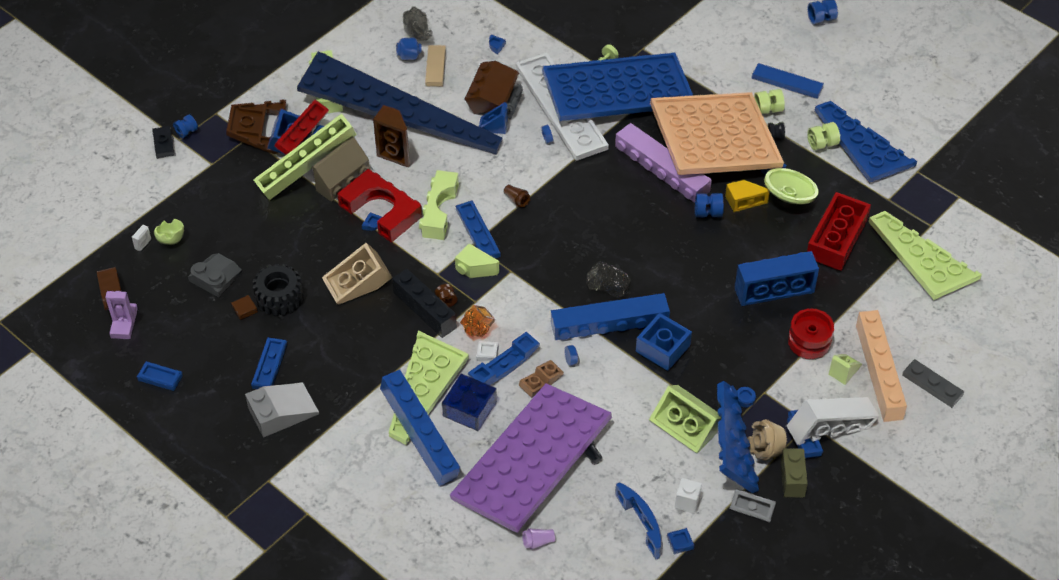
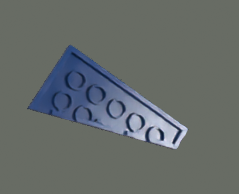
M832 101L815 106L814 111L824 124L834 122L837 125L840 133L839 144L869 183L917 165V160L908 158L904 155V151L892 147L888 140L871 128L862 126L861 121L849 117L845 110Z
M725 381L717 384V399L721 405V408L718 409V415L721 416V420L718 421L719 445L722 448V451L719 452V459L723 460V464L719 466V471L749 492L754 493L759 491L757 483L759 478L753 467L754 459L749 450L750 442L746 437V426L740 414L742 409L736 399L738 393L734 386H730Z

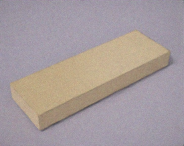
M428 45L425 86H443L445 45Z

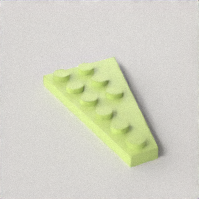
M883 211L869 218L870 225L933 300L981 279V273L978 271L973 272L967 268L968 265L963 261L958 262L951 257L952 254L929 239H923L914 229L912 231L903 226V222L888 212Z
M418 331L405 378L425 411L429 414L468 361L469 354ZM394 413L389 429V437L407 445L410 437Z

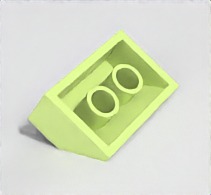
M671 385L665 390L649 420L694 452L699 453L717 434L718 421L721 420V416L718 415L717 411L679 385Z

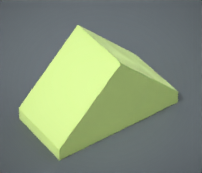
M847 354L834 355L829 375L846 385L859 370L862 363Z

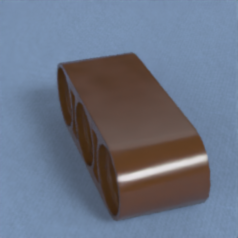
M116 267L97 271L105 311L109 310L105 298L107 291H121Z

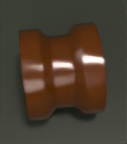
M443 284L436 288L435 295L448 307L453 306L457 302V296L453 293L452 285Z

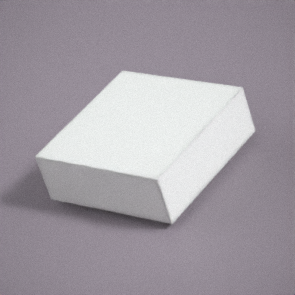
M142 225L132 236L136 250L141 251L151 240L149 228L145 225Z
M479 341L476 360L490 362L497 357L498 342Z

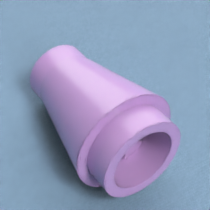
M528 528L527 531H523L522 540L524 547L534 549L554 542L555 534L553 529Z

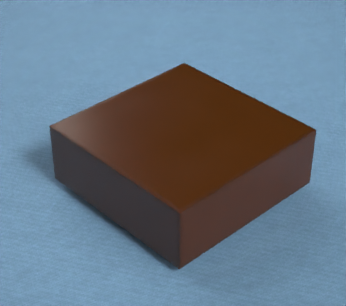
M249 295L231 303L240 320L258 312Z

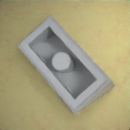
M735 489L729 509L770 522L776 502Z

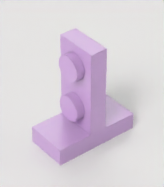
M107 291L105 298L113 320L110 337L130 339L137 314V304L129 302L127 292Z

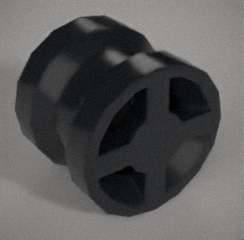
M779 122L778 124L768 123V129L773 140L775 138L785 139L784 122Z

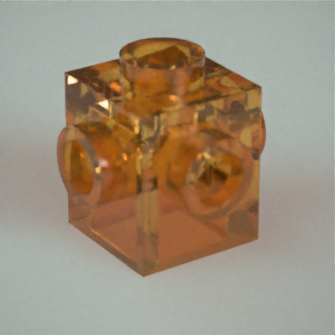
M473 305L465 313L460 323L468 335L483 337L496 319L485 307Z

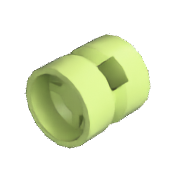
M781 89L770 90L769 93L766 91L755 92L754 98L762 114H768L770 110L773 113L784 111L785 101Z
M834 122L823 124L822 127H811L807 131L808 141L813 150H819L826 146L830 147L840 143L839 129Z

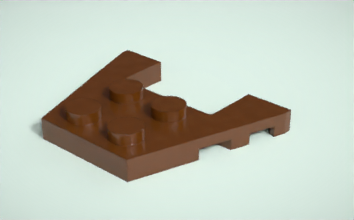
M283 99L276 103L264 101V104L254 105V102L231 105L226 136L278 155V152L267 149L270 137L262 136L265 114L278 115L281 109L285 110L286 100Z

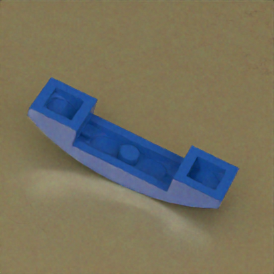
M526 331L512 341V347L486 365L482 362L469 371L468 376L480 387L495 383L525 362L539 347L540 343Z
M620 482L616 483V497L624 510L634 509L647 530L645 543L655 560L659 559L661 535L652 510L634 490Z

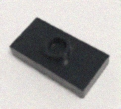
M170 126L153 128L156 158L175 156Z

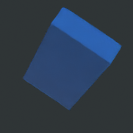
M145 362L137 375L138 381L172 391L175 390L182 378L181 371L150 362Z

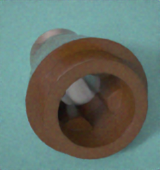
M510 184L505 186L504 194L516 206L524 207L529 203L530 195L527 190Z

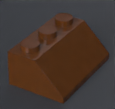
M498 61L481 63L464 100L474 114L490 112L504 102L507 103L519 72Z
M383 105L373 119L377 157L409 168L408 132L399 110Z

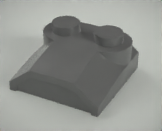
M217 253L212 254L203 262L194 264L191 267V274L188 276L189 282L220 297L239 277L242 269L234 261Z

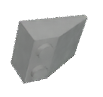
M303 383L264 386L245 394L248 409L263 437L319 414Z

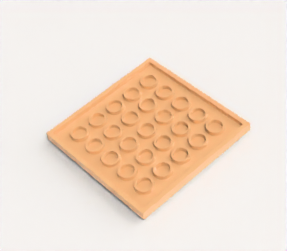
M752 92L651 98L650 105L678 175L783 168V159Z

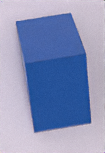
M504 102L480 117L479 127L492 133L505 134L508 122L507 103Z

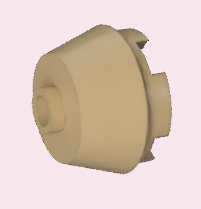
M769 420L753 423L751 426L754 428L752 437L749 436L748 440L750 442L749 450L751 453H755V458L765 461L782 455L787 442L784 428Z

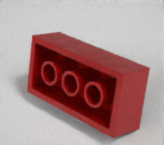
M836 192L808 243L807 252L812 251L817 262L842 270L868 220L871 204Z

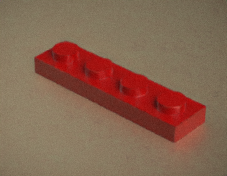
M314 99L280 137L274 147L285 155L290 153L305 140L327 115L329 109Z

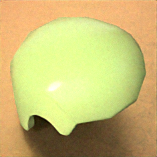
M173 219L172 223L163 221L160 226L155 228L154 235L158 242L165 245H173L182 239L184 225L177 219Z

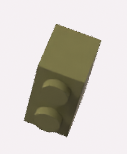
M783 449L781 472L784 497H805L807 474L804 449Z

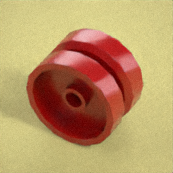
M804 309L796 313L791 321L788 344L791 350L796 355L805 359L823 357L831 347L834 334L833 320L828 314L818 309Z

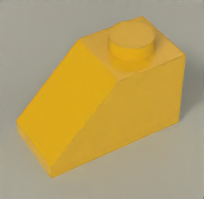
M746 180L727 184L725 197L733 212L767 204L769 190Z

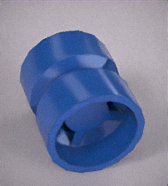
M822 0L821 2L814 1L808 3L807 13L809 20L812 24H817L824 20L837 19L838 7L836 1Z
M696 193V217H707L708 215H711V217H723V194L712 193L708 196L706 193Z

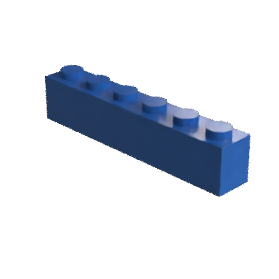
M665 293L551 310L550 322L554 339L566 340L580 336L586 337L593 334L644 328L650 324L658 313L669 318L670 310Z
M399 369L383 376L380 390L439 487L457 479L460 470L459 464L402 371Z

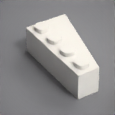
M868 397L808 399L802 403L800 409L787 424V428L796 444L800 445L804 444V440L809 438L813 442L820 440V436L829 434L830 437H835L843 431L848 434L869 429L879 417V414Z

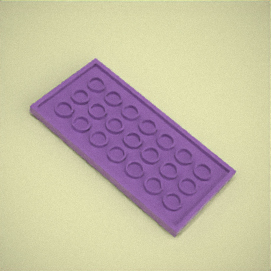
M545 383L450 493L451 500L518 532L611 420V412Z

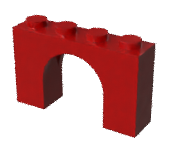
M367 169L337 193L339 206L350 214L355 213L364 204L372 200L381 199L392 203L394 207L377 221L378 234L391 243L422 218V206L417 200H413L404 191H400L391 182H387L378 173H374L370 169Z

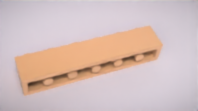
M879 311L859 312L856 328L883 422L903 420L907 404Z

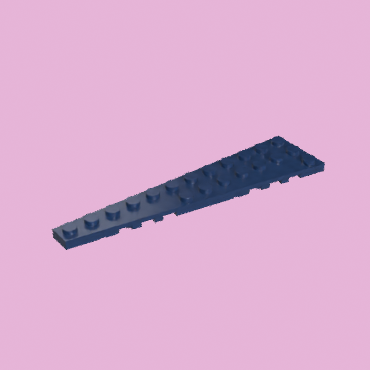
M319 51L297 85V91L373 116L377 115L383 105L395 108L400 111L405 125L495 155L502 144V137Z

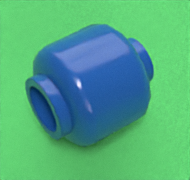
M401 38L399 43H396V54L403 61L416 60L418 54L422 53L421 43H418L416 38Z

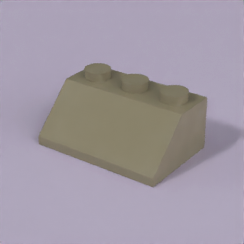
M353 136L313 166L316 191L331 202L338 197V192L367 169H370L369 158Z

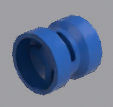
M190 114L186 115L183 120L173 123L176 133L181 138L186 137L189 132L198 130V125Z

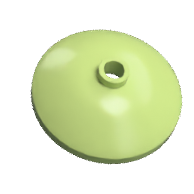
M775 168L766 173L764 179L766 187L781 201L790 204H807L817 198L818 188L816 184L802 173L785 168Z

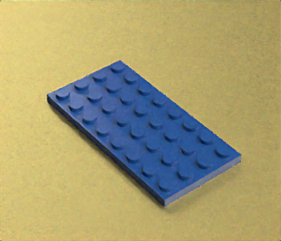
M676 52L542 67V73L559 121L653 111L650 105L651 98L693 96Z

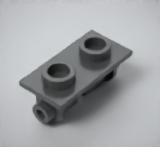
M516 84L513 87L507 101V112L510 120L522 96L523 88L520 84Z

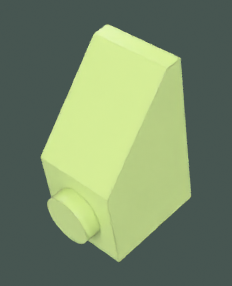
M468 244L455 257V269L460 274L466 275L469 278L494 276L499 274V261L475 246Z

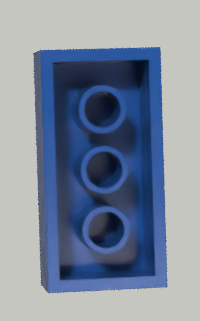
M812 251L750 263L746 262L738 265L735 291L741 306L814 293L819 267Z

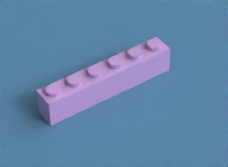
M632 123L616 134L615 146L620 151H623L632 160L640 163L646 170L651 171L659 179L668 183L673 189L682 193L687 199L695 203L696 193L708 194L710 192L712 179L702 173L678 175L669 150Z

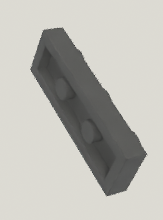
M916 359L906 367L902 376L951 408L962 398L965 392Z

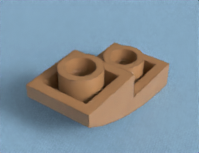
M549 360L537 366L535 373L521 379L519 386L532 398L545 383L552 385L564 372L552 360Z

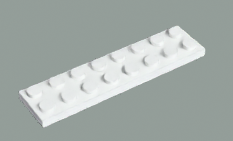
M548 53L516 63L517 71L576 161L608 150V143L591 118L559 121L542 73L543 66L555 65Z

